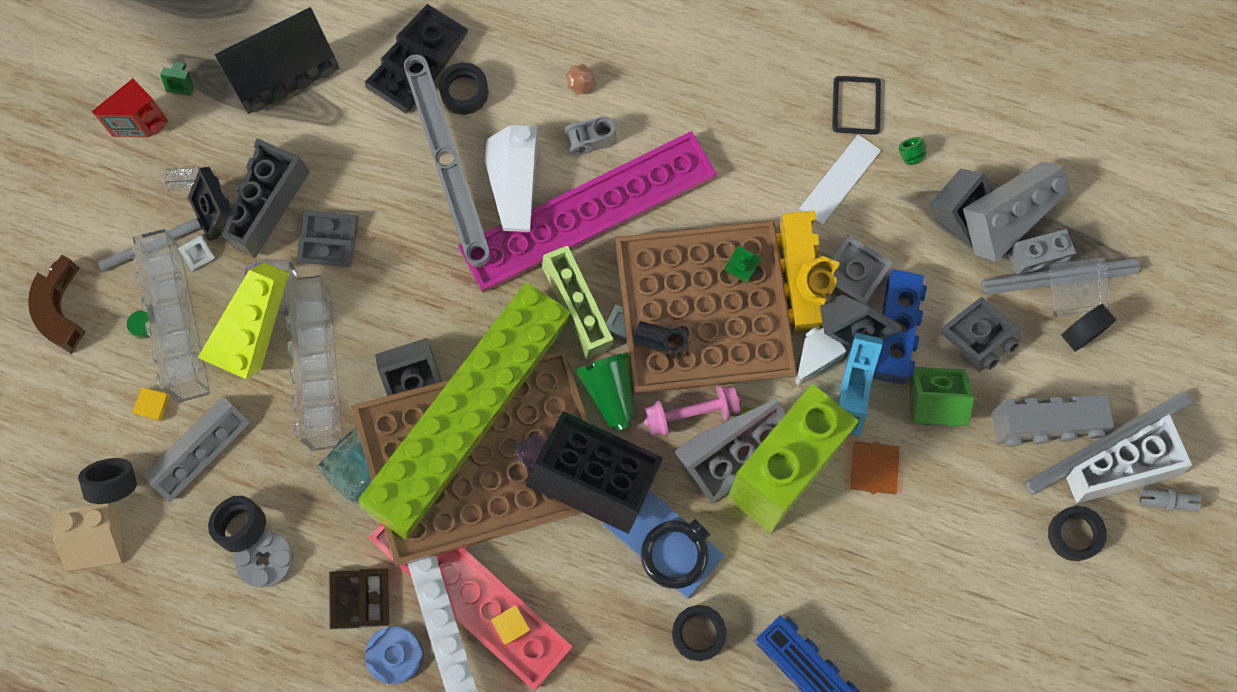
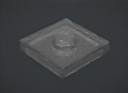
M1105 257L1049 264L1054 317L1087 314L1102 303L1110 310Z

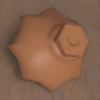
M585 64L572 65L570 71L566 74L568 88L573 90L577 96L582 93L589 94L592 86L596 83L593 71Z

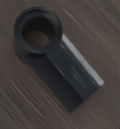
M639 321L634 334L633 345L665 353L672 359H680L687 354L689 341L684 330L680 328L669 329ZM673 339H680L684 344L680 348L675 349L670 347L669 343Z

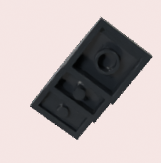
M426 4L396 35V43L380 59L381 65L365 81V88L407 114L415 105V100L404 69L405 60L411 55H421L424 57L434 82L467 35L468 29L431 5ZM414 63L410 66L409 70L412 73H419L423 70L424 66L421 63Z

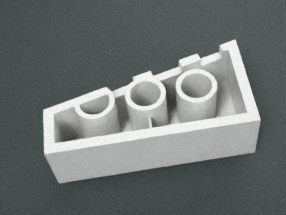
M1168 414L1161 418L1160 421L1145 427L1137 434L1120 441L1112 448L1076 466L1066 479L1077 504L1182 476L1192 464L1171 416Z

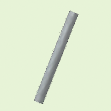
M195 218L98 262L104 272L201 228L199 220Z

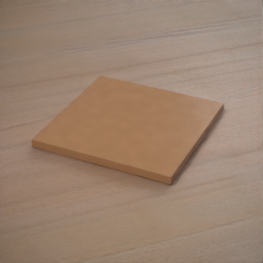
M774 221L615 237L633 395L797 376ZM738 246L762 258L748 284L724 271L726 264ZM639 321L669 329L680 328L684 330L689 341L687 354L683 358L672 359L665 353L633 345L634 334ZM673 339L670 341L669 346L677 349L683 346L684 343L680 339Z

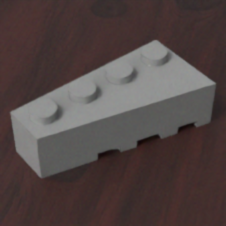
M1108 395L1075 396L1070 398L1069 402H1065V399L1062 397H1052L1042 401V403H1038L1037 398H1026L1024 401L1016 404L1014 399H1005L992 411L997 444L1006 443L1007 447L1021 446L1023 441L1045 444L1051 442V439L1061 438L1062 442L1077 440L1078 436L1088 435L1089 439L1105 437V433L1114 428Z

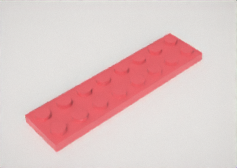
M381 523L368 539L393 561L384 524ZM461 548L437 555L436 559L455 619L531 689L536 691L572 650L573 646L467 550ZM407 564L399 566L408 576L411 577ZM516 605L530 632L505 646L491 619Z

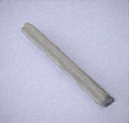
M1134 258L989 278L981 282L983 294L988 295L1132 275L1140 271L1138 259Z

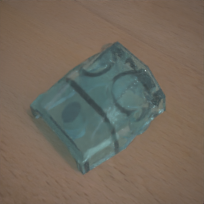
M356 426L318 464V469L326 480L348 501L359 505L358 499L372 481Z

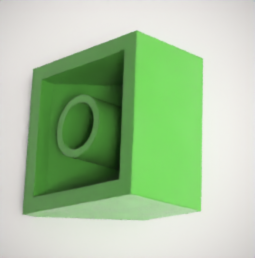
M915 367L913 376L910 377V410L913 423L922 425L945 424L951 427L969 426L974 395L966 371L963 369Z

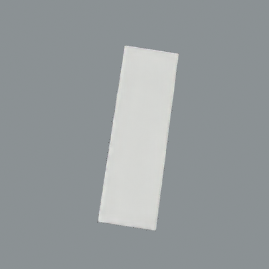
M858 134L799 209L803 212L815 210L816 221L823 225L881 150Z

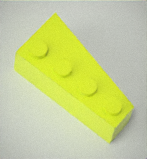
M267 263L250 269L198 358L244 379L259 372L262 369L289 273Z

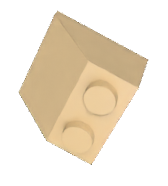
M108 503L52 512L53 541L65 572L123 563L119 508Z

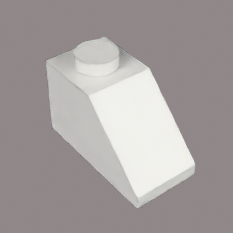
M819 326L811 329L805 335L807 338H805L802 345L795 379L797 386L843 359L846 353L843 345L825 335L824 329H820Z

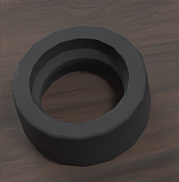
M465 62L456 63L446 68L440 76L438 86L441 99L450 111L456 114L467 115L475 113L486 103L489 94L486 76L476 65ZM469 77L477 81L479 90L470 99L456 100L449 94L450 84L458 78Z
M1102 303L1072 324L1061 336L1076 352L1109 328L1116 321V318Z
M108 458L96 461L85 467L78 476L84 500L93 504H108L119 501L129 496L137 486L132 463L122 458Z
M232 496L216 506L208 522V530L212 539L223 549L230 552H242L251 548L259 541L266 526V518L262 509L245 496ZM249 511V518L244 528L237 534L226 537V528L231 519L239 513Z
M1072 506L1066 508L1054 516L1048 526V539L1051 547L1059 556L1066 560L1079 562L1089 559L1099 553L1106 543L1107 529L1104 521L1097 512L1088 507ZM1073 517L1081 518L1090 525L1093 532V541L1086 549H1072L1063 541L1061 527L1067 519Z
M695 605L687 607L679 613L673 624L672 639L674 646L682 656L689 660L699 662L709 660L721 651L726 642L727 630L725 622L720 614L709 606ZM696 616L709 619L716 630L713 644L701 651L688 647L682 636L683 626L686 621Z

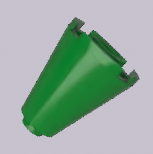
M628 353L610 356L593 362L591 366H583L576 369L577 376L610 428L615 426L617 431L632 426L631 420L636 419Z

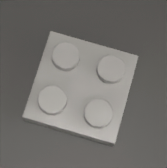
M847 235L832 257L833 260L840 262L838 269L835 270L833 275L837 278L834 290L866 305L892 267L893 262L850 235Z

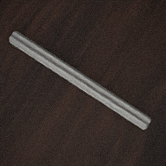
M1181 392L1025 482L1026 488L1032 495L1038 493L1069 475L1076 466L1112 448L1120 441L1137 434L1140 430L1160 421L1161 418L1168 414L1172 416L1191 405V398L1186 392Z

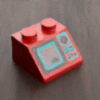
M134 78L91 111L112 137L149 138L152 134L162 130L168 122V119L153 98Z

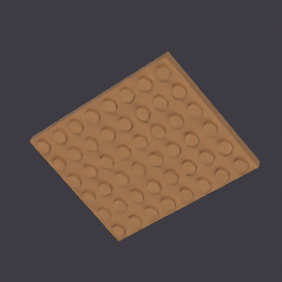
M565 349L544 355L407 540L384 525L395 567L583 513L525 486L534 463L562 411L588 422ZM450 380L351 405L371 481L377 476Z

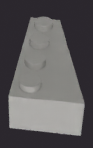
M1040 162L963 208L974 254L997 262L1070 191L1065 166Z

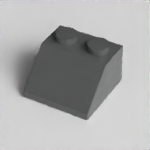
M960 168L929 204V208L940 225L966 245L973 247L963 208L992 192L993 189L984 173Z
M844 295L834 297L829 302L820 306L824 334L849 348L852 347L855 333L885 339L902 330L900 324L873 308Z
M427 338L375 354L377 369L387 396L442 382Z

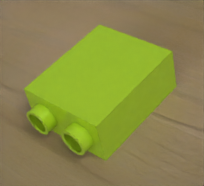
M812 383L736 473L728 499L771 534L840 451L859 420Z

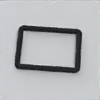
M836 76L834 78L832 129L834 132L877 135L880 132L881 81L878 78ZM839 81L876 83L875 130L837 127Z

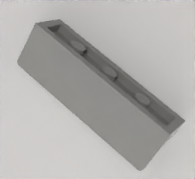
M222 397L143 476L156 491L171 502L251 422L225 397Z

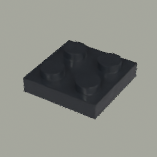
M209 166L199 168L188 195L189 202L208 241L219 238L231 212L230 202L224 197L220 189L219 179L217 176H214Z

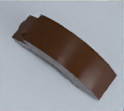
M61 255L51 265L47 277L37 272L30 287L28 306L31 319L37 330L53 344L72 354L86 331L64 317L61 310V299L80 268L71 259Z

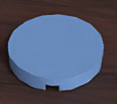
M404 627L382 628L372 636L367 644L366 666L372 676L383 683L394 685L404 683L415 676L421 667L423 658L421 643L414 633Z

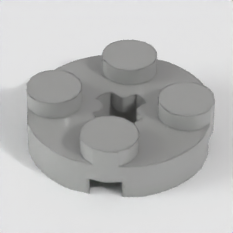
M264 530L257 543L247 550L235 552L233 559L237 573L243 581L255 587H274L284 581L289 575L292 567L293 553L291 546L282 536ZM269 552V565H258V556L261 553L267 554Z

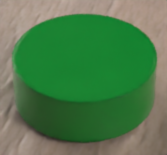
M139 310L129 316L127 329L136 338L144 339L154 333L156 320L149 312Z

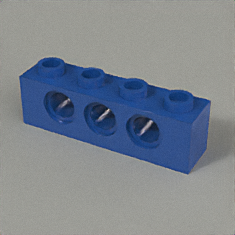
M892 269L887 278L882 314L896 323L903 324L906 327V332L899 331L883 339L873 379L903 385L908 377L913 376L915 361H911L912 351L916 352L919 343V336L915 335L916 326L921 325L923 310H919L920 301H924L927 291V285H923L924 275ZM898 299H907L910 302V306L901 305ZM890 349H899L902 352V357H894Z

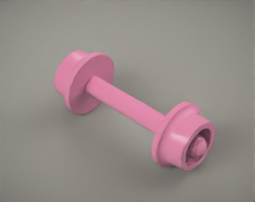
M717 385L718 399L664 412L660 400H657L655 405L645 408L647 418H645L644 424L649 426L651 435L663 434L666 437L669 436L668 422L716 410H721L724 420L729 421L731 416L740 414L739 403L742 398L737 395L733 386L721 387V385Z

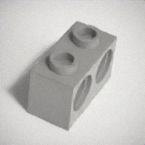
M1067 229L1016 242L1008 252L1016 275L1039 272L1065 265L1076 254Z

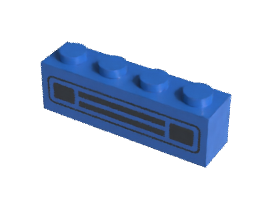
M779 615L753 641L801 692H860L852 682L848 680L845 683L837 675L840 670L829 659L824 661L817 654L819 648L809 638L804 640L797 633L799 628L789 617L784 619Z

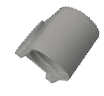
M606 116L583 122H575L565 127V134L569 136L571 143L570 153L574 156L609 148L616 141L615 124L613 120ZM606 129L610 131L607 135L598 134L601 130Z

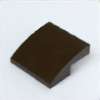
M388 568L329 572V630L389 626Z

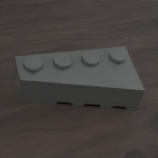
M256 138L254 144L255 151L253 157L249 158L246 166L248 171L245 180L240 183L238 189L240 194L236 204L232 206L222 234L234 249L253 258H256L310 172L300 157Z

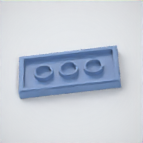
M649 490L629 534L606 523H603V525L641 558L643 541L654 527L667 521H686ZM666 533L654 544L652 550L653 563L658 571L668 577L684 576L696 564V546L683 533ZM707 539L709 558L704 573L692 585L677 589L687 599L725 556Z

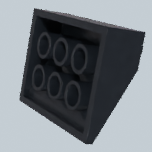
M311 7L214 54L248 114L258 112L265 108L266 105L276 100H282L290 93L306 88L313 81L321 77H328L335 70L339 69L336 58Z
M562 411L534 463L525 486L629 534L663 457Z

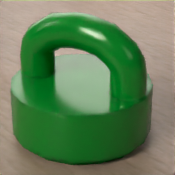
M920 137L906 139L898 147L900 155L907 165L921 162L927 153L924 140Z

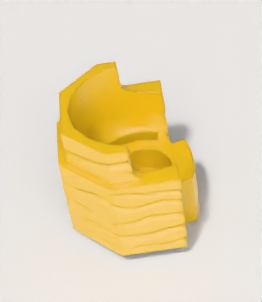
M821 256L802 265L796 279V285L803 300L819 306L825 304L826 295H830L836 286L837 278L833 275L835 270L838 269L840 262Z

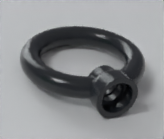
M696 519L690 524L683 521H667L657 525L647 534L641 548V561L646 574L656 584L669 589H680L692 585L702 576L707 567L709 551L706 539L711 534ZM669 532L685 534L695 544L697 549L695 566L689 573L681 577H668L658 571L653 563L652 550L654 544L662 535Z

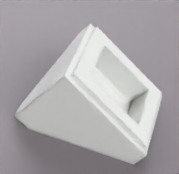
M202 234L178 248L191 271L215 259Z

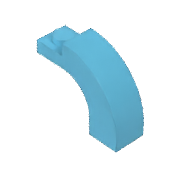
M855 333L851 350L848 353L837 400L841 407L859 420L851 434L861 436L865 423L871 383L883 345V339Z

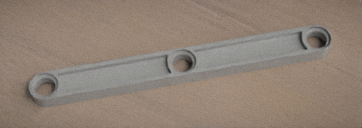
M411 55L405 60L404 69L466 259L473 267H483L489 262L490 251L427 61L421 55ZM414 63H421L424 66L423 70L419 73H412L409 69ZM444 154H451L454 160L449 165H443L439 162L440 157ZM475 248H482L485 251V256L480 260H474L470 257L471 251Z

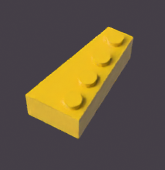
M815 210L783 214L778 233H776L778 249L781 252V270L785 279V296L788 299L789 323L792 325L793 333L807 332L817 326L820 329L823 328L820 306L803 300L796 285V279L802 265L814 260L815 256L818 255V234H812V226L814 221H816Z

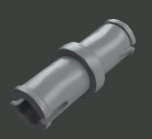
M1141 488L1139 496L1151 497V499L1139 498L1140 506L1162 507L1166 511L1181 509L1199 512L1201 504L1189 503V501L1201 502L1200 494L1175 492L1174 489L1160 491Z

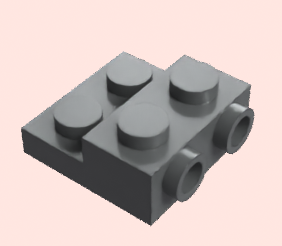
M982 297L941 328V334L960 350L961 357L979 373L985 368L988 370L993 369L998 364L1001 355L1005 352L1008 354L1015 352L1020 345V328Z

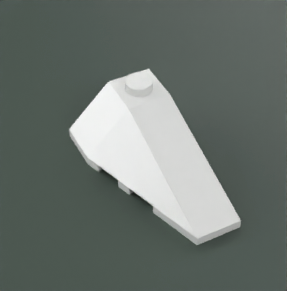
M510 125L486 140L484 164L495 197L503 231L530 232L538 154L537 126Z

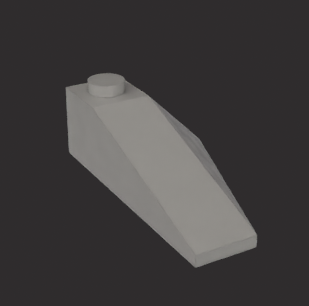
M774 399L695 436L677 449L675 454L710 503L713 504L730 492L736 473L786 413L778 400Z

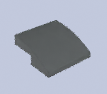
M303 211L302 236H299L297 263L351 267L358 215Z

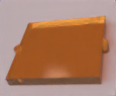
M854 441L850 490L868 491L872 495L876 492L896 495L900 446L883 445L878 441L874 443Z

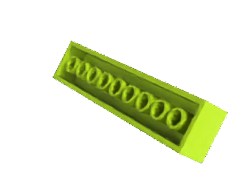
M525 282L358 499L360 508L407 540L569 322L571 311L528 282Z

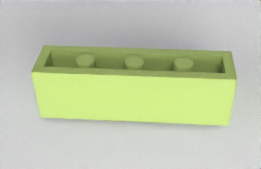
M568 245L543 255L542 268L559 304L571 311L568 323L586 360L611 350L613 343L611 333Z

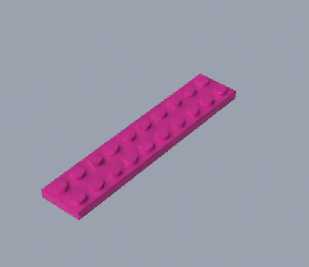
M690 131L533 208L530 232L503 231L502 224L484 232L490 251V259L485 266L473 267L466 259L462 244L458 245L480 290L482 293H485L541 265L543 255L567 245L571 250L716 178L717 173L695 135ZM475 248L471 251L470 257L474 260H480L485 256V251L482 248Z

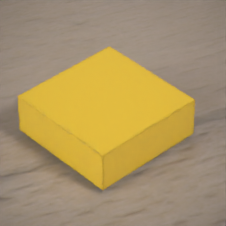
M141 387L132 413L161 422L170 396L166 393Z
M516 605L491 619L505 646L530 632Z

